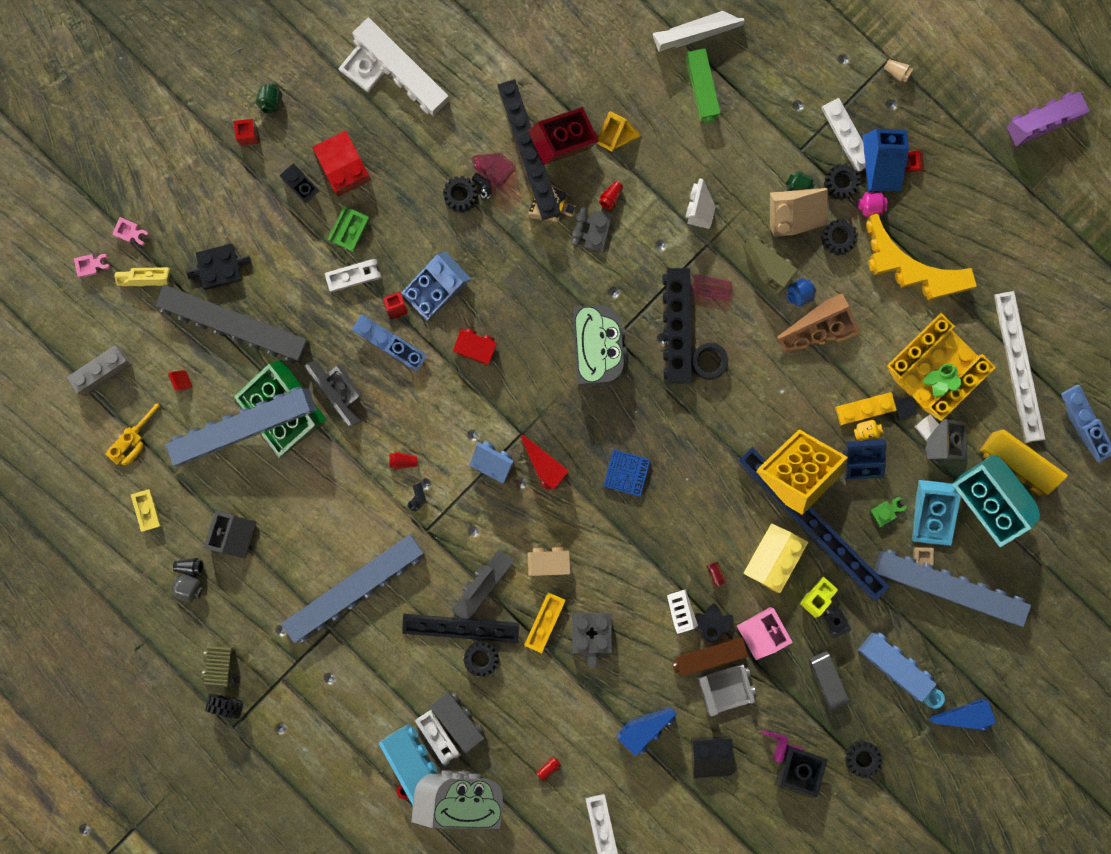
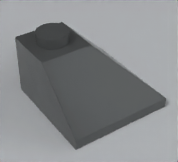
M943 420L927 439L925 448L927 459L967 460V422Z

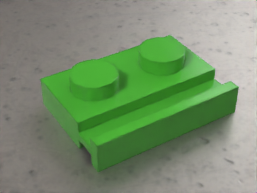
M344 206L328 241L354 253L370 218Z

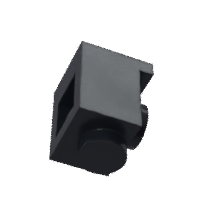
M831 607L825 610V614L821 616L832 638L852 630L841 608ZM835 618L839 619L838 625H834L833 620Z

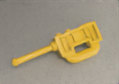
M155 404L136 427L126 428L105 455L117 465H129L144 447L141 441L143 438L138 433L150 417L160 409V405ZM132 445L135 446V448H134V449L129 453V455L126 457V456L124 455L125 452H126Z

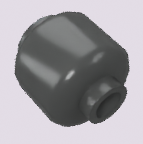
M186 574L177 577L172 585L174 596L188 603L192 602L195 598L199 599L203 588L200 587L199 579Z

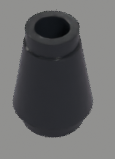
M198 558L179 560L173 563L174 572L193 577L202 575L204 570V563Z

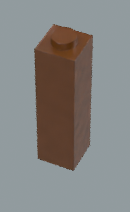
M737 637L674 656L675 661L672 662L675 673L679 672V675L682 677L748 657L743 638Z

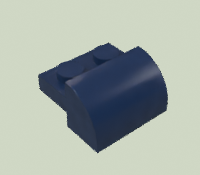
M886 440L848 441L846 443V450H843V455L848 457L844 469L845 479L884 478Z

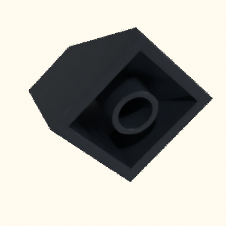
M730 736L691 738L693 778L732 776L733 743Z
M790 746L779 766L774 785L809 798H817L828 759Z

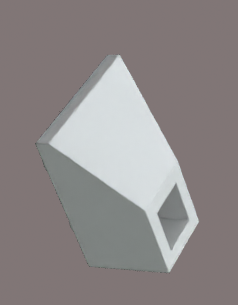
M699 178L698 183H694L691 190L690 199L693 202H689L685 217L689 218L687 224L710 229L716 206L704 180Z

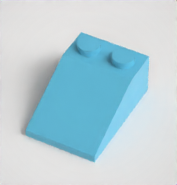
M919 480L915 501L913 542L951 546L961 495L952 485L953 483Z

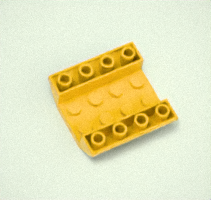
M942 313L887 365L895 382L910 397L913 396V400L923 410L940 421L996 368L983 354L977 355L952 330L955 326ZM944 364H952L958 370V377L961 379L960 388L957 391L949 389L944 396L935 397L932 390L933 386L923 384V379L931 371L939 370Z

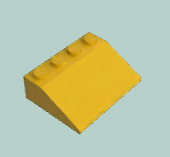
M799 429L757 469V473L785 505L803 515L844 473L848 457Z

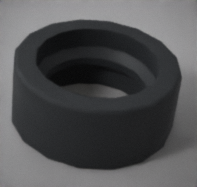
M705 343L695 350L692 355L691 366L698 377L705 380H713L725 372L728 366V356L722 346L716 343ZM711 350L720 356L721 365L719 369L714 372H705L700 368L698 361L704 351Z

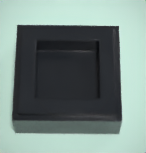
M913 396L894 401L898 420L918 414Z

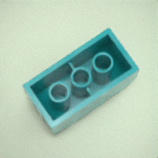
M991 455L962 474L952 484L999 547L1004 546L1032 529L1040 518V512L1034 499L1008 465L996 455Z

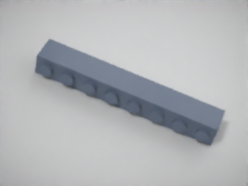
M301 386L290 390V394L276 395L272 401L259 402L253 409H242L236 416H233V414L227 415L222 418L221 422L216 423L214 421L206 424L204 429L190 430L187 436L179 435L171 439L172 442L165 444L172 465L181 466L317 411L310 390L302 389Z
M412 534L408 535L281 623L294 643L298 641L303 643L311 637L309 633L314 630L317 632L327 626L325 622L330 619L334 621L342 616L341 611L348 607L350 610L358 605V599L363 596L365 599L375 593L374 588L379 585L382 588L391 582L390 577L394 574L398 577L407 570L405 568L410 563L413 565L417 564L423 559L421 556L425 553Z
M889 549L886 552L880 551L874 567V571L879 576L1024 627L1031 607L1030 604L1025 603L1026 599L1015 595L1014 598L1008 597L1007 592L996 589L995 592L991 591L988 585L979 582L977 585L970 583L971 579L959 576L958 579L952 576V572L941 569V572L934 570L935 566L924 562L923 565L917 564L916 559L905 556L903 559L898 557L897 552Z

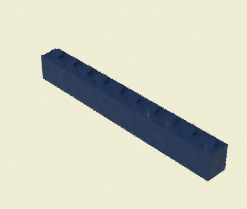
M753 447L749 448L736 461L740 467L871 600L876 601L889 588L885 581L812 507L802 515L785 505L757 473V469L766 460Z

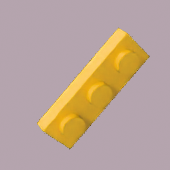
M892 392L835 407L840 425L897 410Z
M547 593L524 646L542 654L566 601L565 599L552 593Z

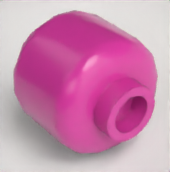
M866 192L862 199L858 201V210H862V214L865 217H870L874 214H878L881 217L887 211V198L880 192Z

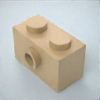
M554 547L551 552H545L544 548H533V552L527 553L528 576L570 574L569 551H563V547Z

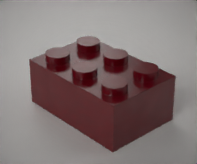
M583 107L539 121L528 130L544 165L587 151L599 142Z

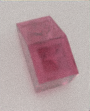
M501 153L474 155L471 158L474 164L473 168L479 173L484 172L492 184H498L501 187L516 170L515 164Z

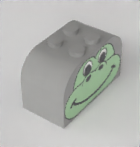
M442 770L441 774H428L418 782L415 788L411 822L430 828L500 829L503 803L502 790L495 781L481 778V774L467 771L453 773V771Z

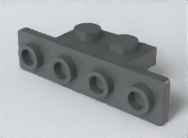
M317 361L307 363L305 367L309 375L318 383L320 390L326 394L331 405L342 416V420L349 427L358 424L360 419L350 406L362 396V393L343 367L337 365L326 374Z
M498 550L485 567L481 565L474 574L477 576L473 582L468 581L462 590L465 593L452 611L460 618L470 619L514 561L501 550Z

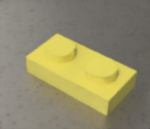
M148 489L132 494L131 498L141 532L161 527L152 490Z

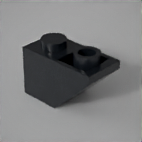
M294 163L279 175L283 182L305 204L319 192L316 186Z

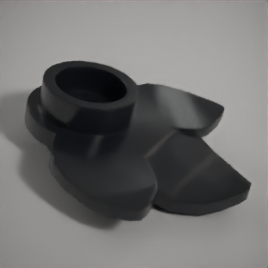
M715 603L707 608L705 614H695L698 624L697 628L702 631L703 638L708 642L718 641L721 634L728 632L733 624V616H722L719 607ZM710 629L715 630L714 636H709L708 631Z

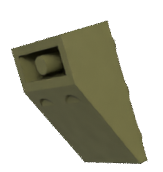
M750 235L744 244V248L763 284L779 294L797 271V268H795V264L791 260H784L780 257V253L772 247L770 249L766 247L763 240L759 237Z

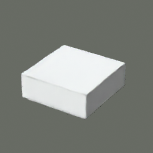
M929 414L915 428L927 441L928 437L939 426V423Z

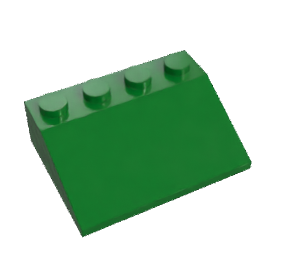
M281 359L269 363L234 398L242 409H253L257 403L262 401L270 402L276 395L290 394L291 389L300 387L301 384ZM316 404L317 411L261 433L278 457L283 456L327 421Z

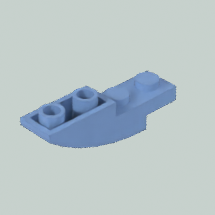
M363 314L360 315L351 329L377 348L415 371H418L427 357L426 354Z
M1075 385L1061 393L1067 407L1065 411L1070 421L1097 462H1101L1111 456L1109 437L1100 419H1096L1081 386Z

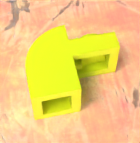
M822 577L813 589L805 595L800 605L817 618L831 604L832 601L830 599L838 589L825 577Z

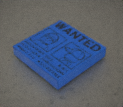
M613 449L603 487L640 497L650 459Z

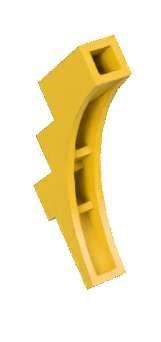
M878 214L871 215L867 219L866 230L871 234V248L876 252L868 260L869 269L873 271L874 275L896 270L895 279L898 284L900 283L901 288L923 283L922 292L924 296H927V300L972 290L976 287L972 268L942 270L915 261L902 252L890 239L883 228Z

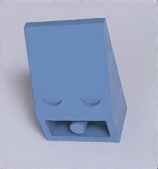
M447 252L437 254L403 290L402 295L427 321L457 295L471 278Z
M484 441L483 444L478 442L469 466L504 484L515 465L512 456L504 451H501V453L496 452L495 446Z

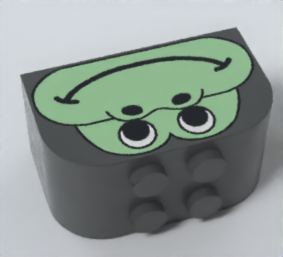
M606 305L573 307L577 388L609 386L617 381L622 372L624 361L627 359L626 347L622 346V342L625 340V328H621L620 317L613 308Z

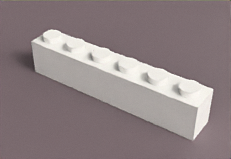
M369 17L352 32L354 36L353 42L360 49L364 48L368 52L367 56L373 62L377 60L381 64V70L386 75L390 73L394 77L393 81L399 88L404 87L408 91L406 94L413 101L417 100L421 104L420 108L426 114L430 113L434 117L449 102V96Z

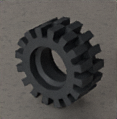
M840 163L829 170L824 185H826L830 192L829 196L833 195L834 199L840 198V200H844V198L848 199L854 195L861 183L859 181L861 177L857 175L858 170L853 169L854 166L851 165L849 167L847 163H844V165ZM839 175L846 176L849 179V186L839 188L835 182L836 177Z
M455 176V179H449V183L445 184V189L443 188L445 203L455 212L460 211V213H463L464 210L467 212L477 202V188L475 183L471 182L468 177L466 179L464 176H461V178ZM457 188L467 190L468 196L465 200L457 201L453 197V193Z
M837 219V221L833 220L824 229L821 237L823 239L822 244H825L826 250H830L829 253L844 255L854 248L858 241V233H856L857 228H853L852 222L848 223L846 219L843 221ZM837 230L843 231L847 236L846 242L843 244L836 243L833 240V233Z
M478 641L471 644L464 654V666L473 676L484 677L490 675L495 671L499 663L497 649L486 641ZM480 651L487 653L489 656L488 664L483 667L477 666L474 662V655Z
M209 694L205 711L217 716L239 719L244 702L228 696Z
M860 741L855 742L853 746H849L850 749L846 751L847 757H845V760L847 761V767L853 774L860 778H871L872 775H877V771L880 772V765L883 766L881 761L883 756L875 745ZM862 752H867L871 756V762L866 767H861L857 763V756Z

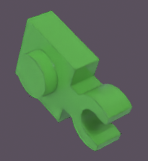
M901 497L894 498L890 505L885 501L869 510L879 527L897 518L894 512H901L907 508L906 506L897 507L896 503L901 500Z

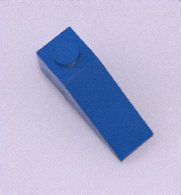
M980 699L928 717L929 721L935 724L980 729V731L988 730L992 724L996 723L989 701L985 699Z

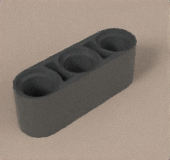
M825 651L809 658V663L829 709L832 711L849 704V699L829 653Z

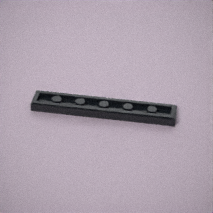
M403 614L402 634L518 643L520 623Z

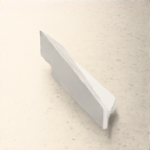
M720 11L671 28L668 31L656 32L652 35L660 52L672 47L679 48L743 26L745 20L744 18H737L729 13Z

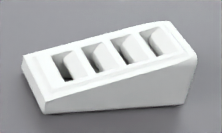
M686 589L667 595L677 634L698 627ZM682 597L683 601L675 603L674 599ZM684 605L685 608L677 609L678 606ZM686 612L687 616L680 618L679 614ZM688 620V624H682L683 621Z

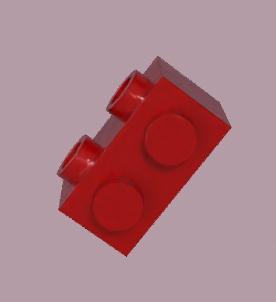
M466 328V330L461 329L454 345L453 353L490 366L497 347V342H494L495 338L488 335L478 336L476 331Z

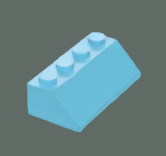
M409 723L388 735L378 744L413 805L414 792L418 782L428 774L438 773L435 763L430 761L427 755L426 747L420 743L416 729L411 727Z

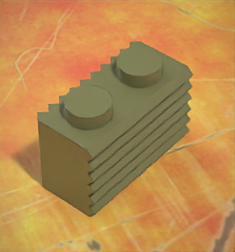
M210 645L204 650L203 661H206V667L202 670L201 674L204 686L230 687L234 647Z

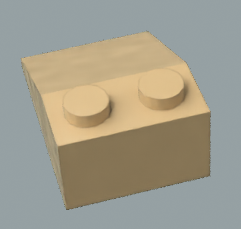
M828 189L770 193V230L773 236L795 235L827 225Z

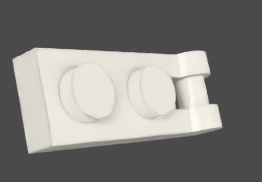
M372 259L325 273L329 291L334 292L382 278L381 273L377 270V260ZM369 268L370 274L365 275L364 269Z
M432 709L415 720L444 766L449 764V761L454 757L458 758L461 756ZM448 746L450 751L444 754L442 749Z

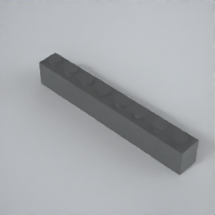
M163 285L155 304L156 307L160 308V313L171 316V313L178 316V320L186 323L189 320L196 322L195 326L204 330L207 327L214 329L213 333L222 337L224 334L231 336V340L238 343L242 341L248 342V346L253 349L259 350L261 347L267 350V354L277 357L279 354L284 356L285 361L292 364L295 361L301 363L309 341L305 338L167 285Z

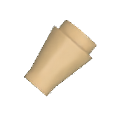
M891 59L887 61L884 67L896 79L905 83L908 82L914 71L911 65Z

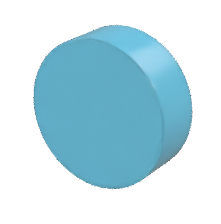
M932 689L924 701L928 707L938 709L943 706L945 696L940 690Z

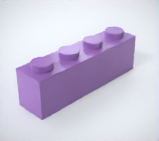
M1072 92L1067 93L1061 97L1062 100L1057 102L1055 99L1045 104L1044 108L1039 109V107L1028 111V115L1022 116L1020 114L1012 118V122L1007 126V129L1015 146L1024 144L1088 114L1090 111L1081 92L1075 94Z

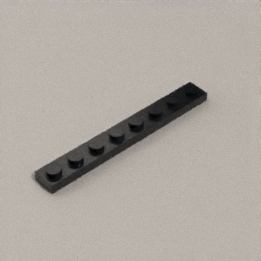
M513 79L497 84L541 219L543 221L559 216L560 210L545 166L528 132L532 127L516 80Z

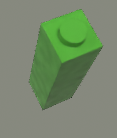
M706 48L687 52L685 59L700 123H713L717 121L716 119H719L720 109Z

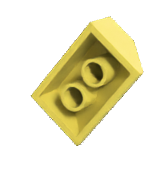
M771 523L743 574L776 593H781L808 542Z

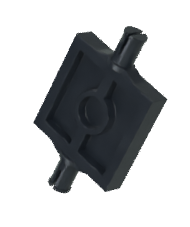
M231 243L196 252L197 269L186 271L188 279L199 276L202 280L203 288L208 290L242 281L240 274L241 265L252 263L250 255L238 258L234 245Z

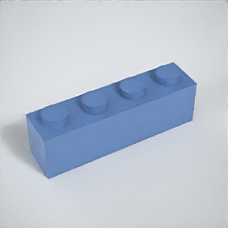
M871 633L857 651L916 700L923 702L936 686V683L932 681L934 677L925 670L923 672L917 668L918 664L913 659L908 658L907 660L902 656L904 652L897 646H890L887 643L888 639L883 634Z

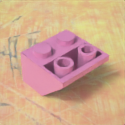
M772 607L737 625L755 660L775 653L793 643Z

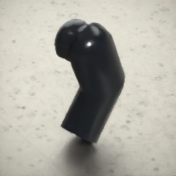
M476 172L472 177V181L480 186V197L488 199L492 194L491 182Z
M421 483L412 485L415 496L407 505L411 511H418L426 500Z

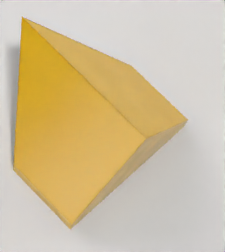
M609 111L598 136L599 142L596 144L613 151L642 135L627 119Z

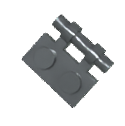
M580 208V212L576 216V228L572 232V245L579 246L580 240L586 241L585 249L603 253L612 215L593 211L592 218L586 216L588 209ZM584 224L590 225L588 234L582 232Z

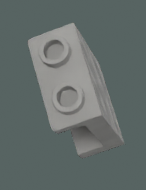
M743 664L697 677L710 716L741 705L755 703L754 698L757 697L754 686H750L748 680L751 678L750 671Z

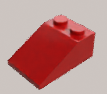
M346 130L312 147L337 197L371 181Z
M522 435L521 441L539 480H541L540 485L547 491L550 489L554 491L569 471L526 436Z

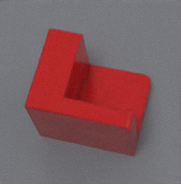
M253 119L234 121L235 140L239 145L259 143L257 125Z

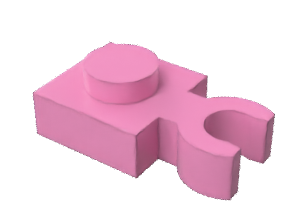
M121 217L112 235L129 243H132L133 239H135L138 244L143 246L146 243L141 241L140 237L142 235L149 237L150 234L145 230L137 231L139 228L137 224Z
M91 254L74 258L77 276L83 278L98 274V268L103 270L110 269L111 266L109 264H102V261L108 259L109 256L101 254L95 259V256Z

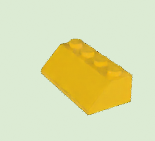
M1004 429L992 432L979 450L984 454L983 457L985 459L991 455L1001 458L1021 484L1028 485L1031 488L1030 491L1037 496L1049 495L1068 476Z

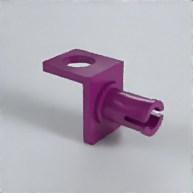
M763 729L761 731L768 736L778 738L773 760L778 763H782L783 757L790 746L803 750L800 746L787 744L788 737Z

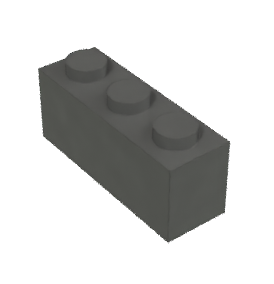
M449 690L429 707L462 750L467 753L485 738L483 735L485 731L479 723L475 724L471 719L473 715L467 707L463 709L460 705L461 699L455 692L451 693Z

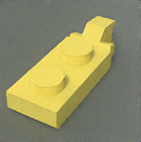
M131 268L129 272H116L115 280L117 286L168 285L171 272L170 268Z

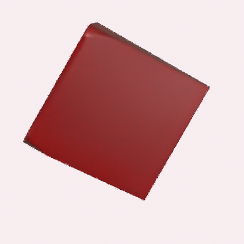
M920 150L908 152L905 172L924 171L923 152Z
M401 292L383 298L391 320L408 314Z
M185 370L168 373L175 391L181 393L192 388V383Z

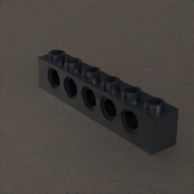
M667 268L666 274L662 275V284L666 285V292H663L662 298L663 304H666V311H663V323H666V330H663V342H666L667 349H663V361H667V368L663 369V378L667 380V384H690L692 382L690 268ZM679 285L681 292L674 293L671 290V286ZM674 303L679 304L681 311H673L671 305ZM672 323H680L682 329L680 331L673 330ZM679 341L682 348L675 350L672 347V342ZM672 361H681L682 368L675 369L672 366Z

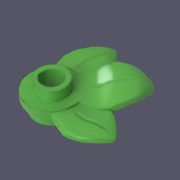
M944 364L939 370L931 371L923 379V384L933 386V395L941 397L949 389L957 391L961 386V379L958 377V370L955 366Z

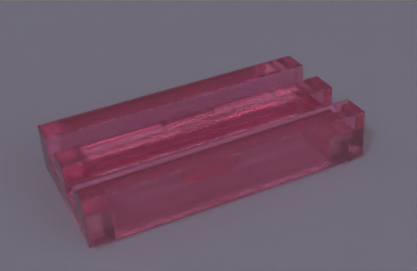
M695 274L690 294L728 301L732 282ZM697 280L727 286V288L724 289L697 283ZM696 287L725 293V296L706 291L696 290Z

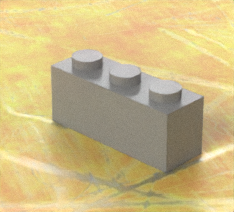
M114 345L69 375L67 379L78 394L86 395L132 363L123 349Z

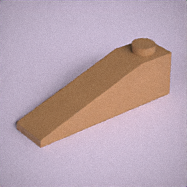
M843 293L821 303L777 336L784 352L807 348L808 345L815 343L823 345L826 341H843L861 332Z

